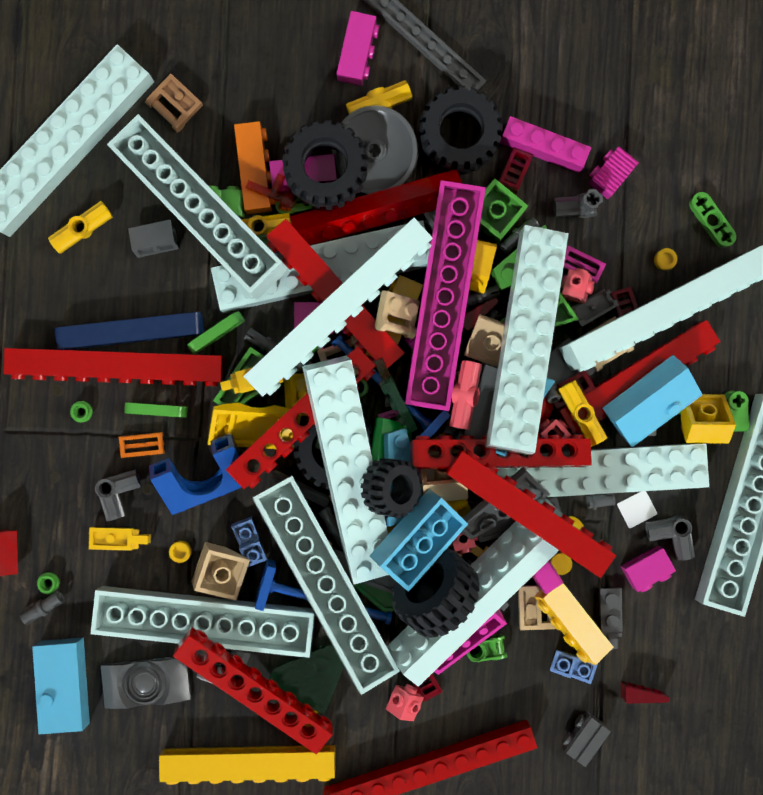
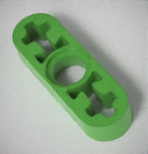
M699 192L692 196L689 201V207L714 243L720 248L731 246L736 241V233L711 197L705 192ZM703 199V206L698 207L696 203L698 200ZM708 208L711 209L710 211H708V212L705 213L704 215L702 214V212H704L706 209H708ZM710 214L717 217L718 223L716 226H711L707 222V217ZM720 226L724 227L715 233V229L719 228ZM728 234L727 241H722L723 235Z
M239 311L234 312L192 340L187 346L192 354L195 355L241 325L245 319Z
M125 402L124 413L187 418L188 407Z

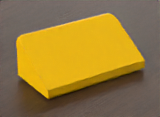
M304 373L293 374L288 380L284 378L286 408L291 409L308 393ZM301 413V417L308 416L306 413Z

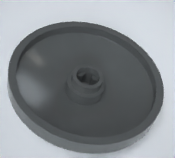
M366 106L355 110L341 122L346 130L350 127L355 132V137H360L363 142V148L366 150L367 177L363 183L362 193L371 194L399 186L409 179L418 160V140L414 129L404 116L387 107ZM332 149L335 167L341 177L346 170V160L341 153Z

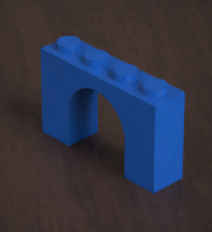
M231 433L210 441L212 454L220 468L214 476L207 480L189 481L183 478L176 470L170 458L149 465L150 480L172 515L242 488L226 471L242 455Z

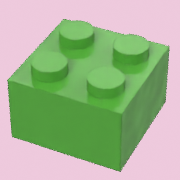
M494 179L485 190L479 229L498 244L525 212L528 205L498 180Z

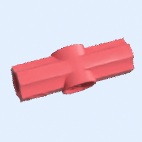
M462 361L458 384H455L452 391V402L454 405L449 426L470 430L473 409L477 406L480 396L478 384L482 364Z

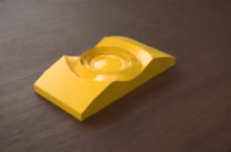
M239 402L213 406L207 443L211 445L210 441L231 433L238 447H250L290 409L276 405L256 408ZM301 414L297 417L298 424H300ZM285 428L281 432V438L284 441H290L293 433L289 428ZM269 443L265 446V449H276V447Z

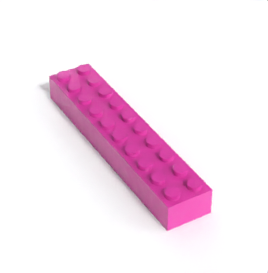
M442 180L440 182L432 231L433 239L430 243L432 246L429 249L405 404L445 411L450 410L486 187Z

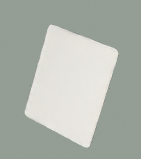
M641 491L617 504L629 528L657 515L646 491Z

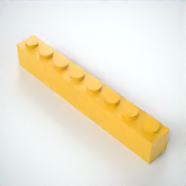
M324 745L317 755L305 746L163 749L159 755L160 782H166L169 785L187 781L189 784H198L201 781H210L212 784H218L223 781L242 783L244 780H253L255 783H262L266 780L286 782L288 779H296L298 782H306L309 779L329 781L331 778H335L336 772L335 745Z

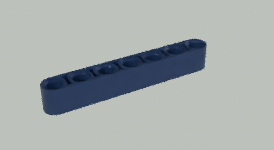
M202 312L65 326L54 329L57 350H71L198 336L204 333Z

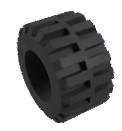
M381 458L379 461L375 460L372 462V466L367 467V473L363 474L362 478L364 481L361 483L360 488H363L361 497L365 498L363 503L369 507L368 510L378 515L394 518L405 517L414 510V506L418 505V498L422 494L420 492L422 482L419 481L421 478L420 473H416L417 468L412 466V463L404 460ZM393 481V489L390 494V486Z

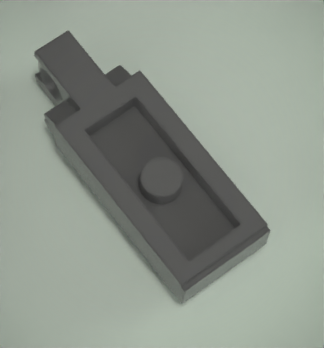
M598 588L599 629L613 646L612 649H618L617 637H622L623 632L622 588Z

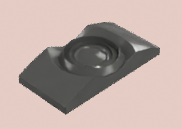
M174 657L101 665L104 706L107 709H128L151 704L165 705L191 699L188 666Z

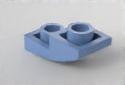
M252 516L231 524L241 555L250 559L248 567L266 561L267 556Z
M556 650L550 671L570 679L572 677L591 684L597 665L588 662L584 663L577 655Z

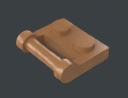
M171 73L145 101L150 108L153 107L177 133L184 128L191 117L203 106L202 102ZM162 96L182 114L178 119L159 102Z

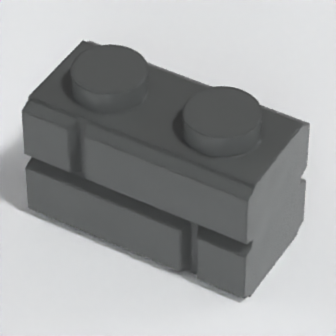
M587 711L584 715L581 714L577 717L573 731L571 733L567 732L562 739L564 752L584 767L588 765L611 733L608 726Z

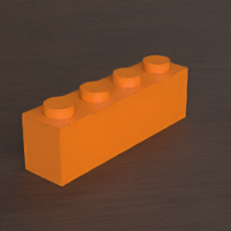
M260 121L234 124L244 210L247 214L271 212L272 205H275L274 192H270L269 187L272 181L271 172L267 170V163L270 161L269 150L265 149L264 141H268L266 128H262Z

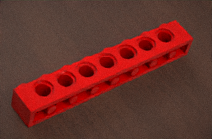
M358 346L347 355L352 360L353 367L359 373L356 378V384L362 379L365 381L369 380L375 374L373 369L376 365ZM308 393L226 469L243 489H246L248 486L251 489L254 488L261 481L259 476L264 471L270 473L278 465L275 461L281 455L284 458L287 457L294 450L292 445L297 440L301 443L310 435L308 430L315 425ZM301 413H306L309 416V422L305 426H301L297 422V417ZM285 428H289L293 433L290 441H284L281 438V432ZM269 443L276 447V454L274 456H268L265 453V446ZM251 459H256L260 463V468L257 472L251 471L248 467Z
M487 435L482 436V439H474V436H460V440H451V436H438V440H429V436H416V440L410 442V461L412 466H415L417 469H448L456 458L451 454L453 446L460 448L465 453L468 449L473 452L475 446L481 447L483 456L477 461L484 466L488 462L495 468L588 467L592 465L591 439H583V435H570V439H561V435H548V439H540L538 435L535 453L526 455V457L509 451H505L504 457H499L496 454V449L485 447ZM563 445L570 449L569 457L562 453ZM433 446L439 450L438 458H433L429 455L430 447ZM541 446L547 447L549 451L547 457L540 453Z
M191 627L176 646L173 654L174 658L316 755L333 735L332 723L327 717L318 715L310 705L302 704L291 692H285L279 688L275 681L263 677L258 669L247 666L239 656L227 652L222 644L214 643L208 639L203 631L195 630ZM197 650H204L207 654L201 655ZM221 662V663H223L225 666H224V667H218V666L215 665V663ZM234 675H240V676H242L243 678H242V679H235L233 676H234ZM257 687L260 691L255 692L251 688ZM269 700H277L278 702L272 704ZM288 712H294L295 715L290 716V715H287L286 713H288ZM306 724H311V725H313V726L308 728V727H305L304 725H306Z

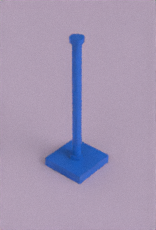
M341 334L332 342L334 347L338 346L346 355L353 351L343 340ZM373 369L375 374L371 378L422 425L423 431L418 436H429L430 438L451 416L447 411L441 410L433 420L427 419L413 405L405 404L406 398Z
M267 559L255 598V609L264 611L268 594L273 591L308 600L303 590L275 583L276 580H273L276 570V561ZM365 607L371 618L382 620L388 625L390 624L392 612L388 611L386 613Z

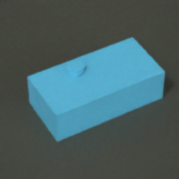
M672 355L602 409L617 432L631 447H634L701 397L702 393L688 367Z
M429 489L421 497L418 505L414 506V510L408 513L370 554V557L409 592L468 523L439 495Z
M84 638L40 641L32 646L38 734L83 731L90 724Z

